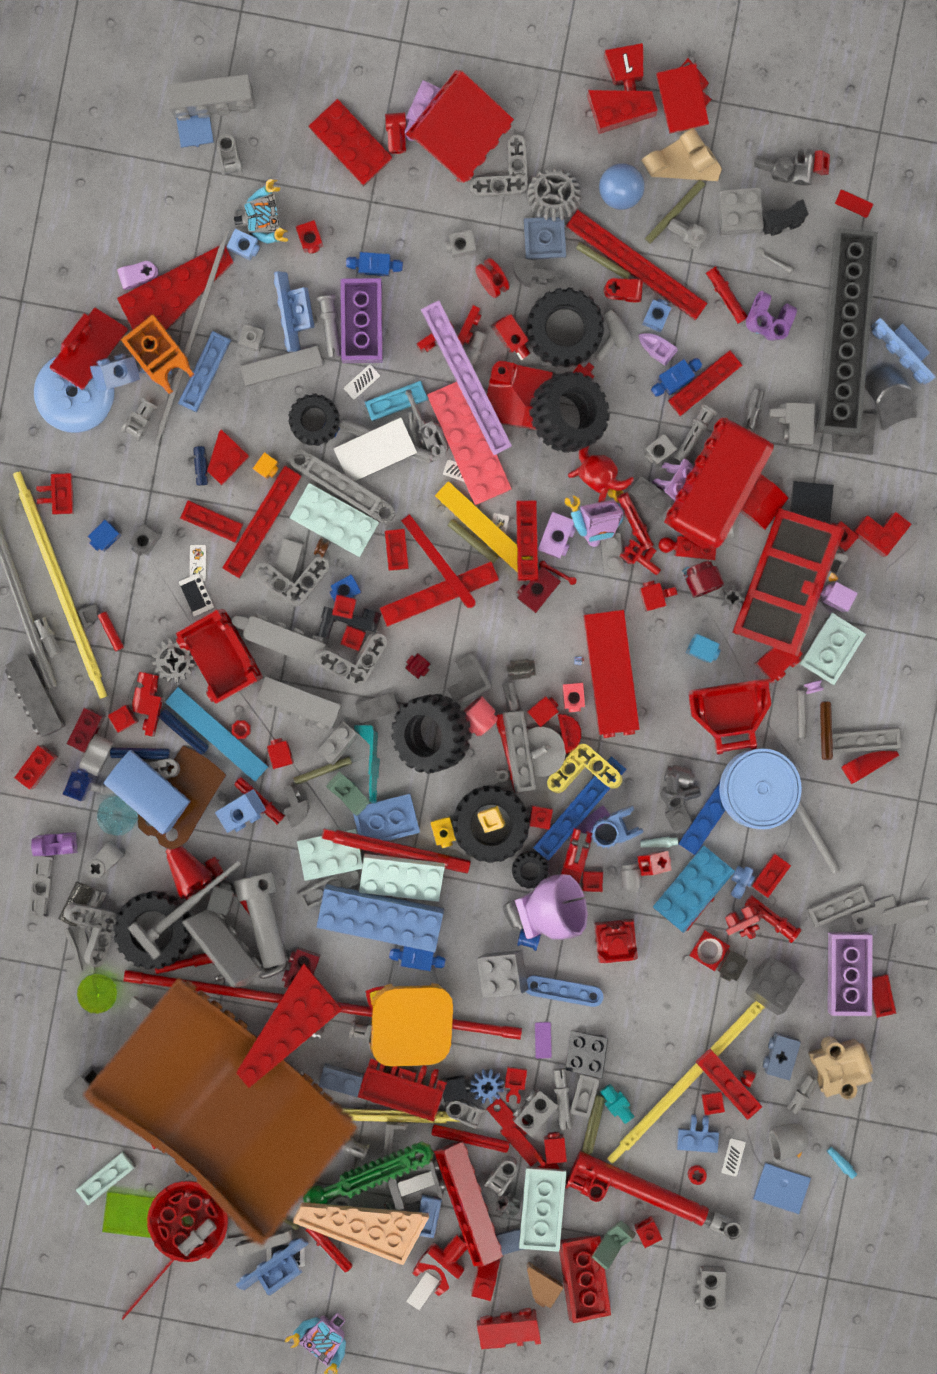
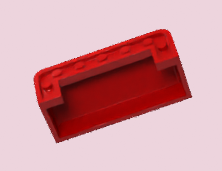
M720 418L715 423L714 431L705 441L702 453L696 458L695 466L686 476V482L677 493L676 501L667 511V517L664 523L699 547L718 548L722 545L774 449L773 443L728 418Z

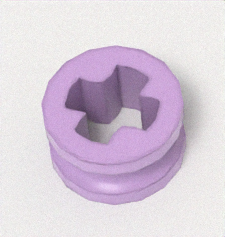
M822 680L804 684V687L807 688L806 694L824 690L820 685Z

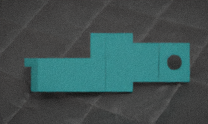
M354 725V730L370 745L368 775H370L369 801L376 804L377 778H379L380 759L377 758L378 732L372 725Z

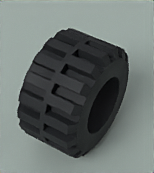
M312 393V395L306 394L303 398L299 397L297 402L291 406L292 409L289 411L288 422L292 433L300 442L309 446H321L320 444H326L335 437L336 432L339 430L340 419L338 410L330 399H327L324 395H317V393ZM316 408L324 412L326 423L322 429L313 432L304 427L302 419L308 410Z

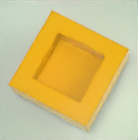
M498 806L478 813L485 833L502 828L505 825Z

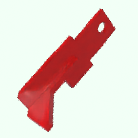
M501 1098L496 1099L490 1104L486 1110L503 1128L500 1130V1133L531 1167L537 1161L544 1166L546 1162L543 1156L525 1137L527 1133L512 1120L514 1116L511 1109ZM499 1105L501 1109L499 1111H495L494 1106ZM522 1117V1123H523V1124H529V1123L525 1120V1118Z

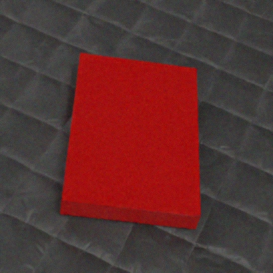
M696 64L656 73L669 134L709 125Z

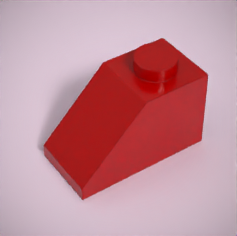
M501 1258L485 1266H477L471 1289L472 1297L491 1301Z

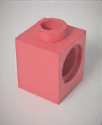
M583 683L562 684L564 709L569 708V712L581 711V707H585ZM571 692H576L579 695V701L575 704L570 703L568 700Z

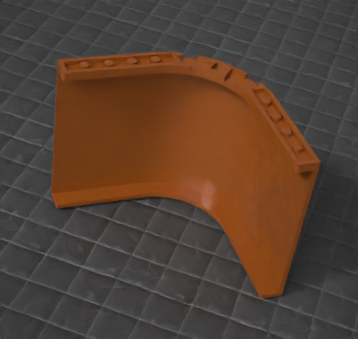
M178 978L84 1092L83 1096L92 1106L149 1142L162 1153H167L174 1158L176 1164L197 1178L196 1181L213 1197L249 1239L263 1246L358 1127L352 1122L354 1118L346 1111L342 1113L343 1107L335 1101L332 1103L334 1099L326 1092H323L324 1089L315 1082L312 1084L314 1080L306 1073L302 1075L285 1059L248 1088L236 1074V1071L250 1051L257 1036L247 1029L248 1025L239 1018L236 1021L234 1019L236 1016L228 1009L225 1011L221 1010L223 1006L216 1000L209 1001L210 997L202 990L197 992V987L187 980L185 983Z

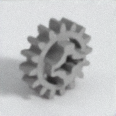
M169 639V644L161 642L162 648H155L158 654H152V657L156 658L152 665H157L154 672H161L159 677L161 679L167 676V682H170L172 678H174L175 682H179V677L185 680L186 673L192 674L190 667L196 666L191 663V660L194 659L190 652L183 648L181 650L185 655L181 656L177 653L176 647L180 648L177 642L174 644L172 639ZM167 650L168 654L165 658L161 659L163 652ZM172 655H174V658H178V662L175 663V666L173 665V663H169V660L172 659ZM187 663L184 670L180 672L181 665ZM162 666L170 668L172 674L166 672Z

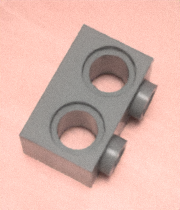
M539 1089L536 1091L532 1090L526 1097L527 1102L524 1106H519L512 1114L514 1116L512 1120L531 1137L536 1134L558 1107L556 1103ZM538 1099L545 1100V1106L541 1109L535 1108V1102ZM526 1114L532 1115V1121L529 1124L522 1123V1117Z
M700 1266V1272L696 1273V1284L699 1285V1292H695V1304L698 1305L700 1311L724 1313L725 1268ZM709 1275L716 1277L712 1283L706 1282V1278ZM709 1295L715 1297L711 1303L704 1301Z

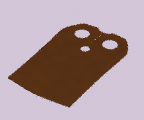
M182 746L174 758L180 765L179 774L173 778L166 779L190 800V803L172 827L178 832L176 840L169 841L166 838V833L161 834L153 826H147L145 819L139 814L137 819L138 828L147 836H156L159 841L158 844L169 850L178 848L188 841L208 804L226 777V774L213 762L185 746ZM170 764L166 771L172 773L171 770L174 769V766Z

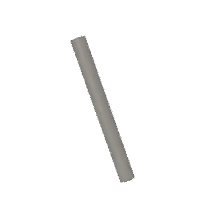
M799 802L796 809L798 815L832 873H837L840 871L838 865L803 805Z

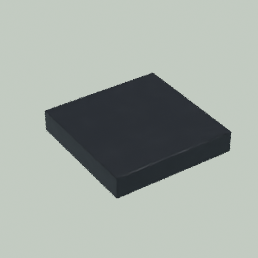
M793 481L790 512L830 524L834 485Z

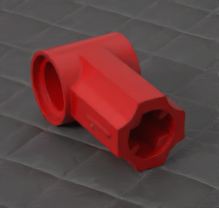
M405 112L386 113L385 122L386 132H388L389 154L406 153Z

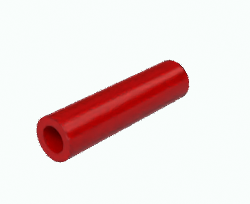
M107 612L99 614L98 618L115 652L123 649L124 646Z

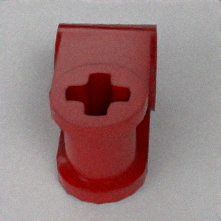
M611 278L604 286L603 292L605 297L610 300L638 303L642 301L643 281L639 279ZM611 285L618 289L615 293H612V289H609Z

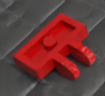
M71 473L51 474V486L36 487V491L39 492L51 491L52 497L37 499V504H52L53 515L74 514Z

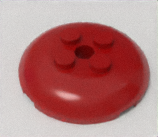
M179 1181L162 1189L152 1201L147 1215V1229L155 1247L168 1258L180 1262L199 1261V1259L214 1253L223 1242L228 1228V1214L197 1181ZM190 1215L193 1218V1223H185L183 1217ZM209 1218L216 1225L217 1229L204 1239L202 1245H197L185 1256L178 1246L191 1235L193 1230L196 1231Z

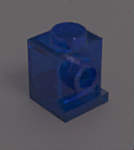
M77 769V772L72 771L62 794L78 801H84L89 790V784L93 778L89 777V773L80 769ZM75 781L80 782V788H75Z

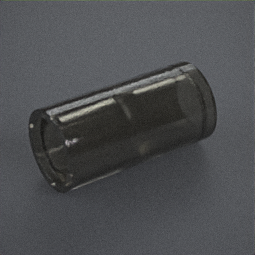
M75 882L58 919L66 924L77 927L78 924L65 918L64 910L71 903L87 905L94 889L83 883ZM78 911L72 913V915L76 914L81 916V913Z

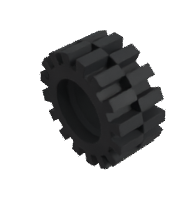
M535 852L522 853L513 862L512 874L516 883L521 887L534 889L542 880L547 878L548 866L541 855ZM529 862L534 863L538 867L536 876L532 878H527L522 873L523 866Z

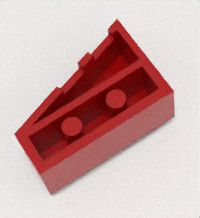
M588 90L587 93L598 134L656 117L658 112L652 91Z
M523 1308L517 1313L508 1311L501 1313L500 1316L492 1317L491 1315H486L477 1320L481 1350L505 1348L506 1344L517 1343V1346H523L524 1342L535 1341V1345L541 1344L536 1309Z

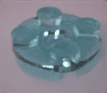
M119 796L106 798L99 805L97 812L98 825L105 833L119 836L130 832L138 819L137 812ZM114 810L122 812V819L120 821L112 818Z

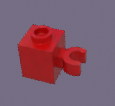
M654 580L643 583V587L639 589L645 612L665 607L666 602L664 598L677 595L676 587L662 590L661 584H655Z

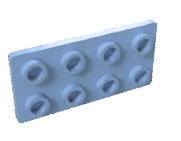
M879 318L870 326L873 329V335L886 343L885 347L892 354L895 353L900 358L899 362L906 369L909 368L914 373L913 377L917 382L926 385L935 378L933 373L921 362L930 352L904 324L900 325L893 332Z

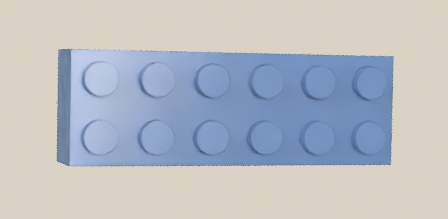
M326 884L316 928L435 952L444 908L383 895L359 893L358 890Z

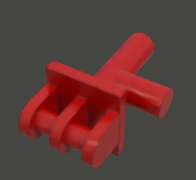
M630 539V544L628 547L625 546L624 553H621L619 556L628 564H635L637 561L653 574L658 575L661 569L650 561L657 550L651 547L643 556L641 554L645 547Z

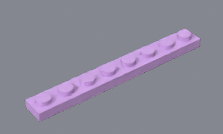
M438 300L421 309L493 455L511 447L512 445L440 301Z

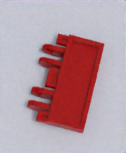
M370 1059L357 1096L358 1098L435 1122L447 1084L438 1080L436 1088H434L439 1074L438 1069H434L429 1086L422 1085L427 1073V1066L422 1065L417 1082H414L417 1073L402 1068L399 1070L400 1066H393L391 1074L385 1073L386 1065L380 1064L378 1071L376 1069L379 1062Z

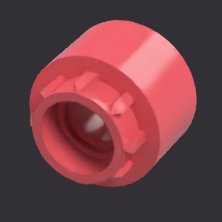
M483 696L475 699L463 710L467 714L465 717L466 721H470L471 727L469 732L475 733L477 736L486 733L497 722V717L494 715L496 710Z

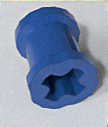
M521 929L517 946L523 945L536 951L541 934L527 939L524 929Z

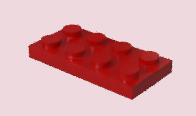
M338 99L308 126L363 187L393 159Z

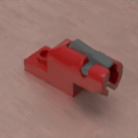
M139 672L128 698L132 701L133 712L149 715L148 719H144L142 730H145L144 735L154 737L164 697L155 695V692L157 693L159 676Z
M574 828L560 875H570L578 884L580 883L590 849L592 832L586 831V833H582L580 829Z

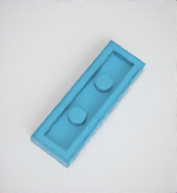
M422 382L413 383L366 401L365 404L371 420L375 421L411 407L409 399L405 394L406 390L412 391L416 405L427 401L428 398Z

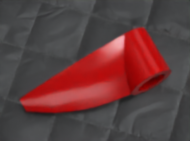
M897 751L871 752L851 760L841 766V769L849 782L853 784L898 757L899 753Z

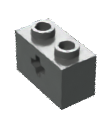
M228 881L217 883L213 887L207 910L227 915L231 911L236 894L233 887L234 884Z

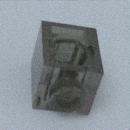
M728 949L717 968L721 973L720 977L729 982L731 979L737 982L748 960ZM729 962H736V969L732 972L727 971V964Z

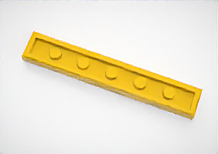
M448 481L435 497L517 572V544ZM522 557L524 560L531 559V557Z

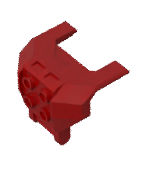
M759 679L689 691L691 717L714 738L717 755L732 750L757 749L755 731L772 705L769 683H773L774 680ZM748 733L749 740L722 744L721 737Z

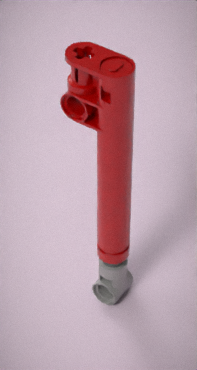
M582 1151L578 1153L565 1182L566 1189L572 1187L594 1202L603 1200L609 1186L690 1222L693 1221L699 1226L703 1224L708 1225V1229L726 1236L729 1240L735 1241L742 1236V1228L736 1219L728 1218L717 1212L711 1213L706 1206L699 1205L697 1202ZM593 1187H600L601 1192L594 1195L590 1192ZM730 1226H737L736 1232H727Z

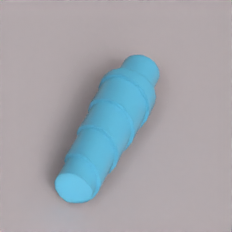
M830 1147L827 1153L837 1163L841 1171L851 1179L855 1178L857 1173L853 1166Z

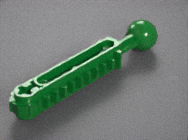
M423 1141L417 1144L413 1143L411 1148L406 1146L404 1151L399 1149L397 1154L392 1152L390 1157L385 1155L383 1160L379 1157L376 1163L372 1160L369 1166L365 1163L362 1168L358 1166L355 1171L353 1169L349 1170L348 1173L344 1171L340 1175V1180L335 1184L325 1188L319 1185H312L303 1196L304 1203L327 1204L328 1199L340 1194L342 1196L347 1195L351 1199L356 1193L359 1195L362 1189L367 1191L369 1186L374 1188L376 1183L381 1185L383 1180L387 1183L390 1177L394 1180L397 1174L401 1177L404 1171L407 1174L410 1173L411 1168L414 1171L418 1169V1166L423 1168L432 1161L434 1152L430 1144L423 1143ZM418 1152H419V1154H422V1153L424 1154V1156H423V1155H419V1156H417V1157L415 1158V1155H416Z

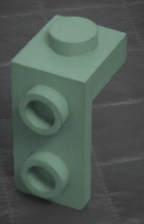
M340 771L326 785L355 816H358L370 803L358 787Z
M619 1221L608 1229L592 1258L605 1270L609 1269L622 1246L633 1240L636 1233L627 1224Z

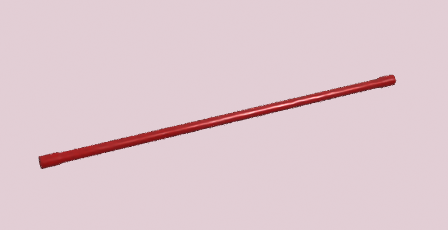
M125 970L123 981L171 988L178 978ZM188 980L197 987L196 991L198 992L202 990L205 993L279 1003L284 996L281 993ZM337 1002L342 1008L340 1013L372 1017V1010L369 1006ZM457 1019L452 1020V1029L521 1040L522 1028Z

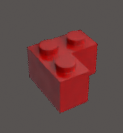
M897 512L891 513L882 526L867 515L861 519L853 532L859 536L858 539L880 556L885 557L888 556L912 524Z

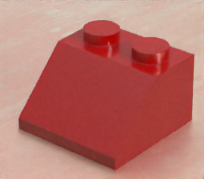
M760 474L740 513L763 530H766L776 516L778 508L781 509L788 497L776 484Z

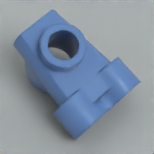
M747 866L745 868L737 867L731 879L737 883L731 892L733 897L741 899L746 886H751L755 878L752 875L753 869Z

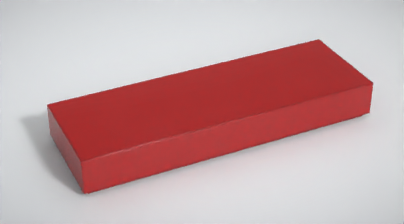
M189 500L180 517L184 521L236 543L243 524Z

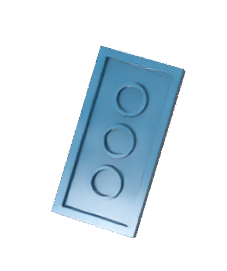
M703 846L655 903L653 908L684 933L735 871L707 847Z

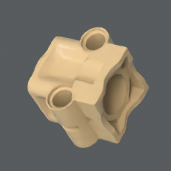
M825 1037L821 1041V1048L808 1052L811 1063L818 1072L817 1081L820 1091L824 1092L826 1098L840 1094L844 1099H852L857 1094V1086L872 1082L871 1075L873 1074V1069L864 1044L859 1043L855 1038L839 1043L834 1037ZM832 1046H836L833 1051H830Z

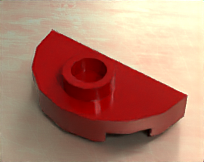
M558 714L565 752L567 754L579 746L582 739L581 727L574 718L566 714Z

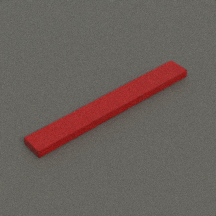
M578 209L567 223L566 228L617 265L630 272L635 278L642 280L646 286L695 321L708 304Z

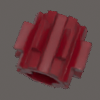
M418 653L415 656L411 655L406 661V670L417 679L421 676L425 677L430 671L428 667L431 664Z

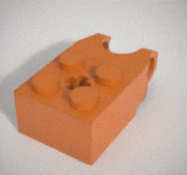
M154 315L150 316L121 339L150 378L161 385L168 394L173 392L168 382V373L172 369L181 368L190 377L195 375L190 368L186 355ZM150 340L155 342L153 349L147 348L149 346L148 341Z

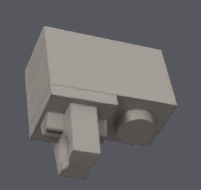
M786 403L781 404L780 409L769 410V418H777L779 423L787 425V428H784L783 440H786V445H813L815 404Z

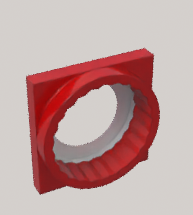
M704 930L689 956L715 972L730 945ZM707 941L714 942L718 947V953L713 959H706L700 953L701 945Z

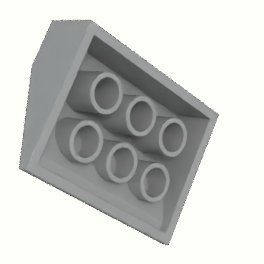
M205 910L183 921L182 923L232 987H245L264 972L261 968L262 963L256 956L252 957L248 952L250 950L249 946L243 940L240 942L236 935L238 933L232 925L228 926L226 924L224 914Z

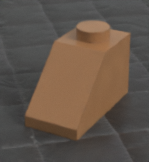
M528 1262L527 1272L534 1301L541 1307L547 1306L551 1309L563 1290V1283Z

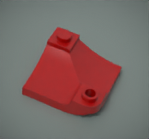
M507 361L496 362L492 367L487 397L500 423L536 430L531 423L533 417H530V410L532 409L530 402L534 398L535 390L543 382L551 379L553 372L521 366ZM500 367L505 368L506 372L504 374L498 372Z

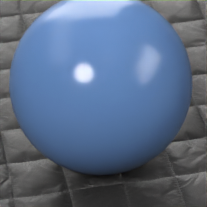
M625 163L609 167L601 176L599 191L603 201L608 206L618 210H625L635 206L641 200L645 189L644 179L639 170Z

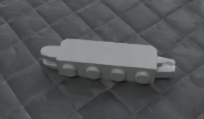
M256 613L255 617L250 615L249 619L237 615L232 619L233 626L244 630L243 635L246 640L305 663L317 665L314 661V655L319 649H327L339 656V653L326 647L327 644L323 643L324 639L312 635V638L304 636V631L296 628L290 631L285 629L286 624L278 621L272 624L267 622L268 617ZM322 655L320 657V659H322V662L326 661L329 664L333 662L332 660L327 658L326 655Z

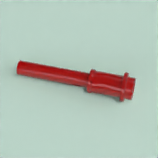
M205 952L193 955L189 959L176 961L162 969L157 970L155 968V973L160 974L190 966H195L196 968L211 963L215 964Z

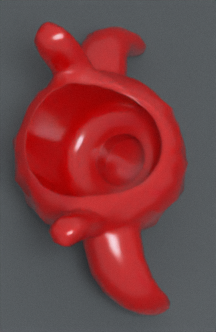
M589 446L579 450L578 454L582 465L568 473L569 478H575L579 475L584 483L600 493L598 503L605 502L609 489L622 491L628 488L634 481V477L623 481L617 480L618 468L614 461L602 454L590 456L588 453Z

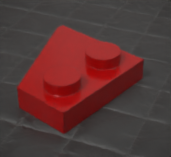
M220 430L207 472L223 485L250 456L223 430Z

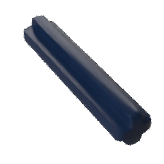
M165 709L159 714L158 717L199 754L203 755L209 747L168 710Z
M112 747L110 749L111 758H123L130 750L141 759H169L170 750L163 748Z

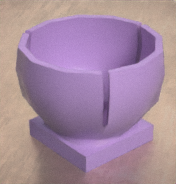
M552 875L542 880L534 891L515 900L527 939L541 933L551 939H572L580 936L585 930L588 916L586 900L581 899L563 903L584 897L578 882L570 875Z

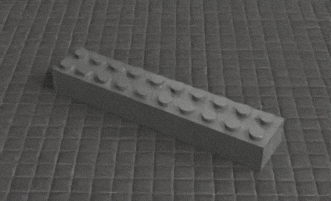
M837 228L833 236L817 433L858 436L861 433L878 232Z

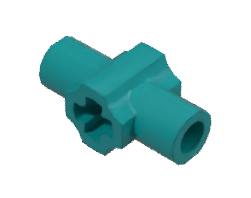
M611 1084L600 1091L607 1100L604 1104L614 1117L618 1115L624 1124L635 1117L629 1109L631 1104L621 1091L617 1093Z

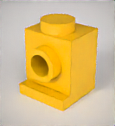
M450 816L430 821L436 845H441L442 848L452 846V841H456ZM446 830L448 832V835L446 837H442L440 835V831Z

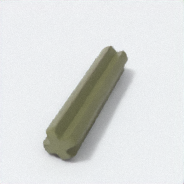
M595 1095L582 1146V1152L586 1154L593 1153L605 1103V1098L600 1095Z

